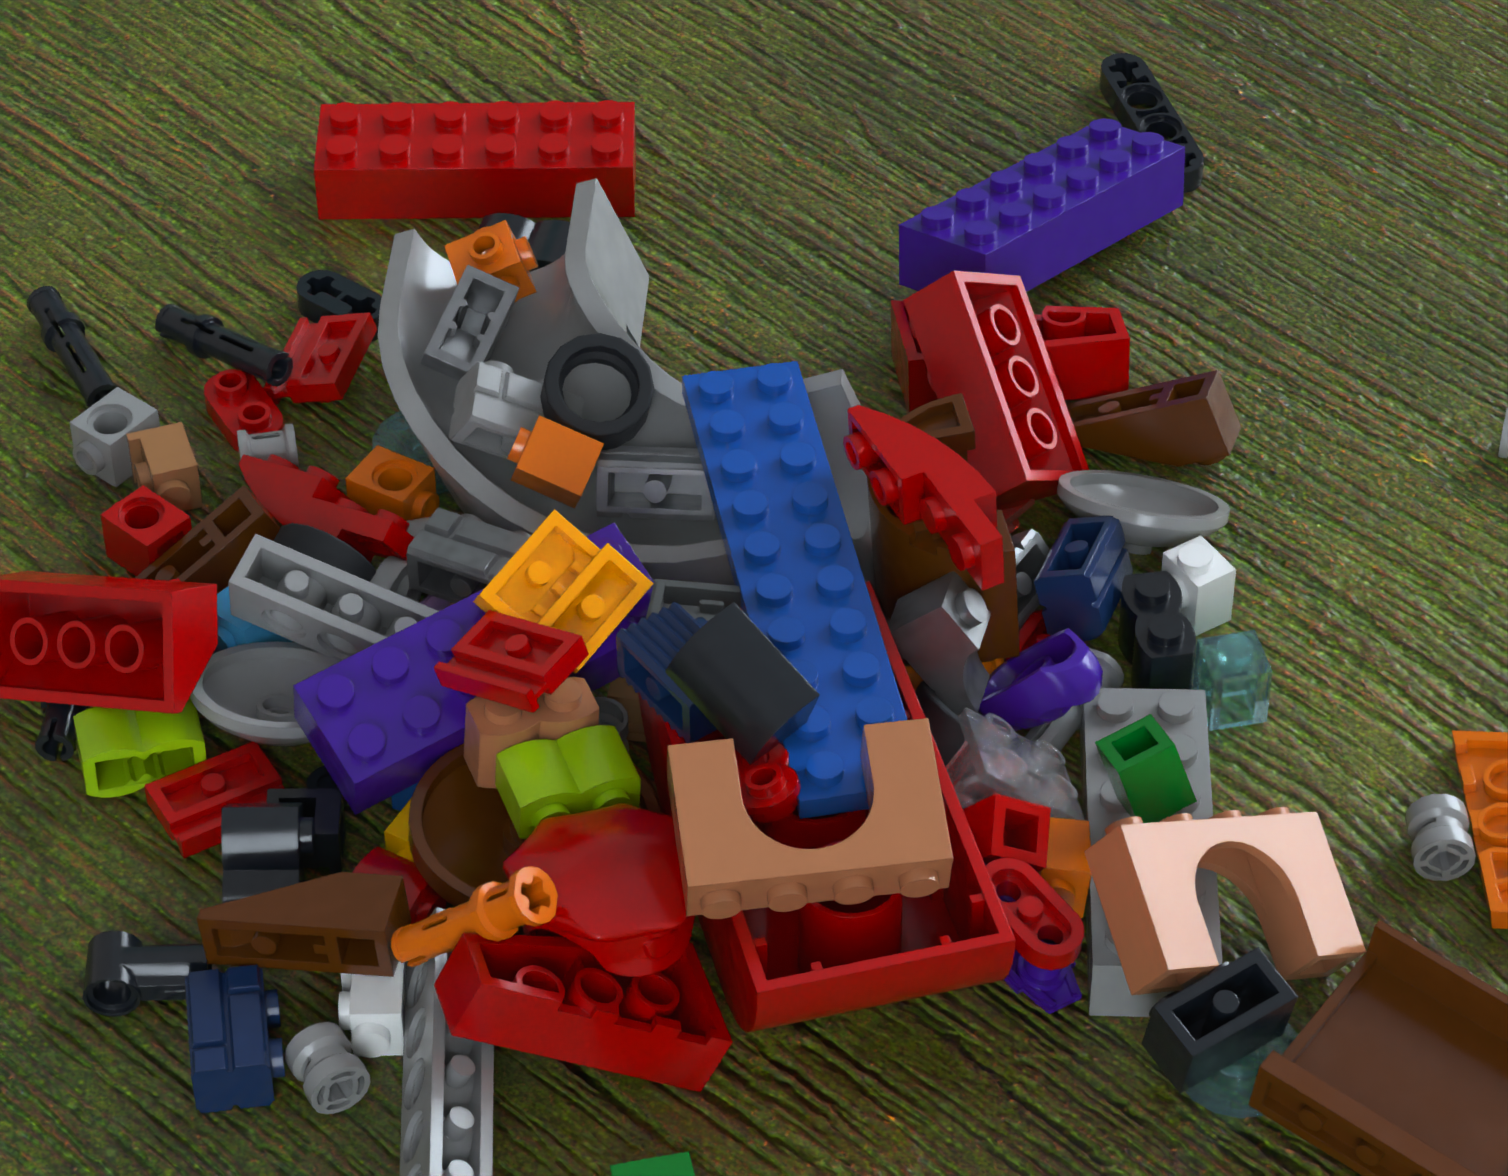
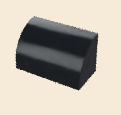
M735 602L724 608L702 626L679 650L665 671L726 739L733 738L735 749L750 765L807 723L820 696Z

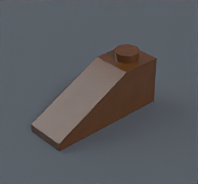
M1219 370L1066 404L1081 447L1177 467L1192 463L1211 465L1223 460L1226 456H1230L1241 429Z
M243 485L135 578L168 581L179 578L182 582L217 584L218 594L229 586L228 582L254 535L258 534L274 541L282 526Z
M338 872L200 909L197 916V923L208 964L232 966L258 965L261 968L394 977L399 962L391 949L392 935L398 928L407 926L412 922L403 876Z

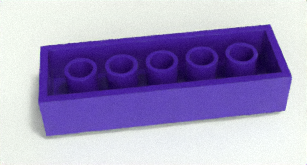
M1106 118L1093 120L1089 126L1069 136L1059 138L1056 143L1037 153L1026 155L1024 160L1004 170L992 173L989 178L970 188L959 190L955 196L935 206L927 207L920 214L899 224V285L919 291L952 271L1021 276L1027 292L1182 206L1185 146L1166 141L1158 133L1137 132L1122 127L1121 123L1117 120Z
M615 523L586 536L600 549L609 543L654 583ZM653 585L576 674L572 672L568 677L585 678L591 692L620 677L617 669L616 634L621 628L627 630L631 623L638 624L642 617L646 618ZM483 589L293 685L294 718L355 815L418 783L430 766L440 757L464 743L466 703L477 696L441 686L433 667L439 661L448 663L454 657L451 649L486 614L473 602Z

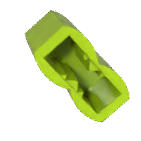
M191 697L188 699L183 711L175 714L92 707L73 716L77 749L86 794L89 796L111 798L131 794L144 788V785L207 760L205 741L198 712L192 703Z
M596 725L570 732L557 740H530L513 745L496 754L495 785L520 839H527L539 822L546 818L585 812L618 803H627L639 807L641 778L615 726Z

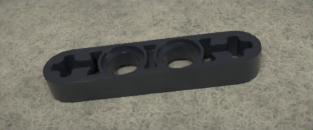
M1116 53L1106 57L1101 64L1100 90L1122 127L1137 132H1154L1169 136L1172 139L1166 141L1185 146L1184 193L1196 190L1201 186L1203 180V153L1147 64L1140 57L1128 53ZM1133 105H1147V106H1150V107H1153V108H1151V109H1137V108H1133V107H1131V106H1133Z

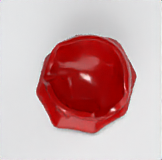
M618 803L585 812L546 818L539 822L530 836L503 862V871L508 881L516 870L528 866L537 867L548 874L558 894L556 914L551 921L535 927L526 924L522 925L524 934L537 936L538 929L557 933L590 952L600 965L610 973L626 977H641L666 970L679 960L689 945L695 915L686 916L672 816L652 812L627 803Z

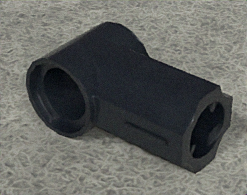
M112 930L102 932L94 936L88 943L82 999L85 1005L93 1012L113 1017L126 1015L134 1011L140 1001L186 1000L185 977H187L189 972L212 970V964L207 963L203 944L143 945L142 941L135 935L124 931Z

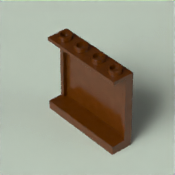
M1379 920L1374 927L1365 954L1282 1055L1272 1050L1259 1066L1248 1105L1362 1176H1508V995L1477 978L1468 969L1455 965L1423 946L1414 937L1401 933Z

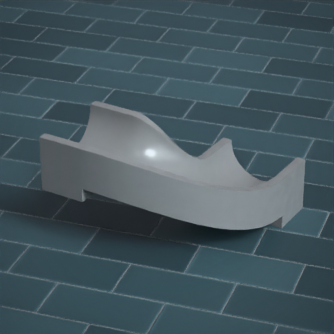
M595 178L577 183L565 254L551 264L530 272L537 292L514 303L507 325L489 361L506 363L512 367L514 374L532 380L544 379L548 362L559 347L577 336L602 333L622 338L638 349L650 366L654 391L646 422L633 439L620 446L697 448L682 394V383L665 372L640 349L650 276L598 179ZM415 229L395 234L379 311L378 342L382 367L395 402L462 512L475 515L484 523L512 532L517 530L525 531L531 535L554 509L585 536L615 523L653 581L655 579L735 585L716 515L714 521L630 518L628 513H623L622 517H598L596 512L597 462L574 509L511 481L517 463L448 439L451 417L455 411L453 409L455 391L459 381L422 365L421 361L457 287V282L449 260L431 249ZM599 363L582 364L572 369L564 380L565 391L584 398L583 419L596 422L615 420L622 416L630 404V384L623 374L611 366ZM840 369L805 378L803 381L865 582H871L877 597L874 579L867 475L862 469L855 470L851 466L843 445L844 436L849 435L847 409L856 405L861 406L844 370Z

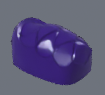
M1066 628L1020 652V656L1012 657L990 674L978 711L991 725L998 724L1013 731L1022 730V728L1028 729L1045 723L1048 724L1064 716L1072 706L1092 701L1100 692L1103 670L1089 647L1073 631Z

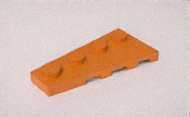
M1452 730L1453 749L1491 927L1493 929H1508V732Z

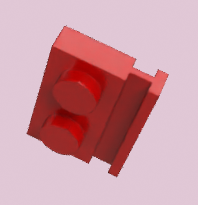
M371 313L321 316L318 323L311 324L307 317L300 318L283 349L284 352L289 354L288 357L293 360V369L290 377L280 386H272L266 382L263 387L275 404H279L282 397H290L293 403H328L334 400H342L378 330Z
M489 610L451 649L454 657L448 663L439 661L433 668L443 687L534 713L539 708L537 699L543 693L551 695L583 662L589 653L582 635Z
M249 742L144 785L148 805L171 840H175L178 844L183 858L222 843V807L227 803H266L268 789H285L282 785V778L258 743Z

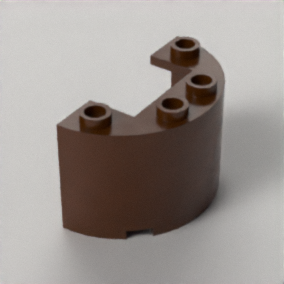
M962 393L931 401L899 419L938 439L967 462V451L976 449L975 430ZM867 477L875 588L880 605L887 617L891 619L899 598L949 572L955 571L969 588L979 592L986 603L987 609L991 612L984 637L977 651L981 662H990L997 658L1020 656L1016 555L1002 510H997V527L1003 537L1004 583L982 591L967 570L960 571L957 569L951 559L948 545L939 533L931 534L926 528L923 519L903 525L889 505L882 506L878 502L870 479Z

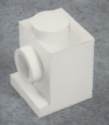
M1201 535L1163 552L1161 571L1166 570L1177 581L1182 592L1181 613L1192 624L1196 636L1230 621L1236 569Z
M398 962L394 977L340 973L342 991L339 992L338 1001L339 1027L342 1030H351V1048L354 1055L368 1058L403 1055L406 989L405 962Z

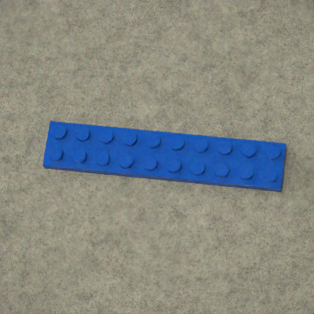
M798 361L682 376V394L735 586H739L741 609L820 694L807 723L781 742L789 752V767L796 771L801 784L800 793L797 797L798 805L796 807L799 819L869 809L860 759L863 725L907 720V716Z

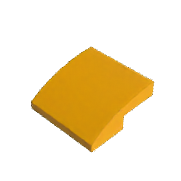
M554 509L473 602L485 613L491 610L582 635L589 655L573 671L576 674L654 583L609 543L602 549L598 548Z

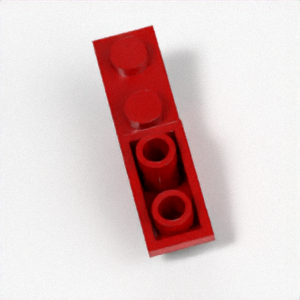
M860 405L848 408L849 435L843 438L844 450L851 466L855 470L862 469L870 479L878 502L882 506L889 505L903 525L923 519L928 531L931 534L939 533L948 545L951 559L957 569L960 571L967 570L982 591L1004 583L1003 537L997 527L996 491L984 477L955 451L915 426L888 414Z
M243 454L239 467L246 483L257 500L282 525L295 523L325 531L350 545L370 563L374 555L383 558L395 556L407 561V549L414 537L407 532L410 524L400 516L384 509H378L376 515L369 514L365 508L352 501L337 489L340 481L335 476L318 467L310 465L306 472H304L293 463L277 455L270 454L266 461Z

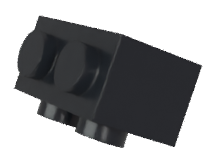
M1258 947L1233 962L1228 961L1220 964L1209 972L1205 978L1182 991H1174L1161 998L1149 1012L1150 1019L1141 1044L1179 1094L1283 1035L1298 996Z

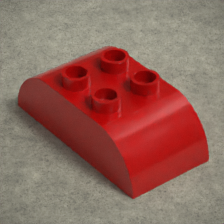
M867 581L865 583L907 720L923 719L925 715L871 582ZM638 692L647 749L663 814L672 816L667 781L668 745L685 744L686 742L683 736L679 737L676 729H671L669 722H664L661 714L657 715L654 707L650 708L647 700H642ZM716 730L695 742L723 740L726 738L719 730ZM933 735V747L953 854L949 888L938 889L933 894L917 898L906 897L901 893L878 895L863 903L853 905L840 904L835 900L807 903L804 907L789 912H777L769 907L741 910L738 914L724 919H710L704 915H698L725 999L733 1017L743 1031L749 1033L1002 981L1008 976L1013 964L1016 940ZM795 809L787 817L769 823L756 821L750 815L749 817L760 831L781 844L800 849H818L835 845L850 837L862 826L870 812L869 809L799 819L797 809Z

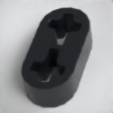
M329 270L309 272L303 275L297 282L298 308L301 315L307 317L308 320L318 323L321 316L370 312L378 329L382 298L378 293ZM378 330L372 341L378 339Z

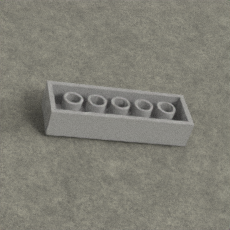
M1101 688L1099 694L1092 701L1082 704L1080 728L1082 820L1089 821L1091 846L1106 836L1105 828L1120 819L1131 817L1116 797L1095 742L1149 714L1155 718L1174 742L1197 802L1177 811L1174 815L1190 813L1193 820L1208 819L1213 816L1205 690ZM1197 868L1195 875L1196 895L1220 965L1222 964L1217 873L1208 869ZM1091 876L1085 905L1089 1016L1150 1017L1149 1012L1151 1008L1161 998L1171 992L1131 995L1093 877ZM1204 975L1203 977H1201L1200 979H1198V980L1195 981L1194 983H1196V982H1198L1199 980L1205 978L1206 975Z

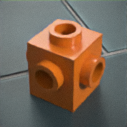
M506 220L492 226L480 228L468 236L444 245L457 285L466 266L470 265L519 287L515 302L537 292L529 272L538 267L526 236L516 240Z

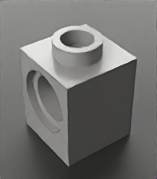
M116 387L69 422L73 442V457L76 464L85 473L96 475L114 487H118L132 476L126 434L160 427L158 410Z

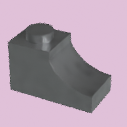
M467 265L424 352L421 364L459 381L478 361L482 363L489 361L507 325L519 287Z
M952 571L899 598L888 627L899 653L924 682L935 691L938 698L961 719H965L978 712L990 677L981 663L977 651L984 637L991 612L987 609L986 603L979 592L969 588L955 571Z

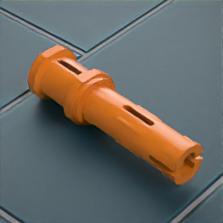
M533 866L516 870L510 876L509 881L505 883L492 881L482 884L473 891L469 901L440 911L414 924L398 928L391 938L393 955L401 963L408 961L407 966L415 967L427 962L431 958L453 951L463 933H478L485 939L498 942L512 937L518 931V927L526 924L535 927L548 923L556 914L558 894L555 885L547 873Z

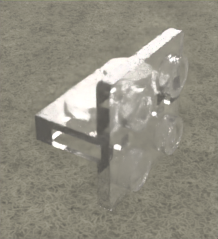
M967 707L964 708L958 716L965 742L946 765V770L962 809L997 793L1051 807L1050 817L1085 820L1077 800L1078 792L1072 785L1065 767V757L1056 747L1042 739H1037L1035 742L1017 734L1009 723L995 714L988 713L986 716H983Z

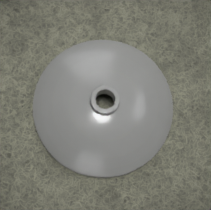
M1109 470L1073 471L1061 475L1057 486V494L1063 504L1078 518L1113 516L1119 519L1126 541L1123 548L1128 549V553L1147 555L1151 553L1152 547H1176L1200 535L1206 537L1214 534L1227 524L1230 513L1229 505L1211 493L1183 483L1136 473Z
M256 642L238 645L216 652L211 656L190 697L193 705L206 719L230 734L264 745H303L310 742L294 718L293 685L340 661L294 642Z

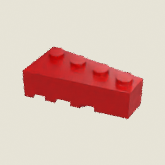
M891 300V356L909 413L938 398L929 385L927 378L928 370L919 344L911 333L909 326L910 318L904 301ZM1046 306L1042 311V315L1034 314L1064 400L1090 399L1129 390L1130 337L1119 308Z
M463 933L434 983L452 1036L697 1092L702 1091L733 1043L692 942H689L685 953L679 960L666 970L647 976L626 977L606 971L590 952L565 937L513 935L508 939L497 942L485 939L478 933Z

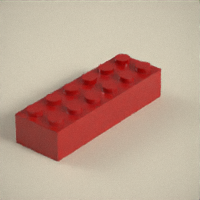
M553 100L532 103H512L509 101L458 103L447 101L443 103L409 104L404 102H392L389 104H354L350 102L321 104L314 161L318 219L483 218L494 213H509L525 218L571 217L576 184L595 178L598 179L618 217H635V102H617L613 100L563 102Z

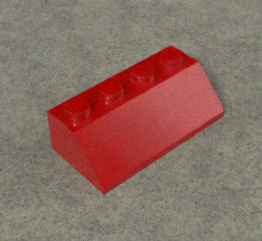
M952 271L903 300L910 318L909 326L911 333L919 344L928 370L927 378L930 387L938 399L960 393L963 395L975 430L976 449L967 451L968 463L996 491L997 508H1012L1057 494L1058 481L1061 475L1073 471L1089 470L1021 276Z
M23 571L0 575L1 699L171 714L180 713L183 711L218 645L217 584Z

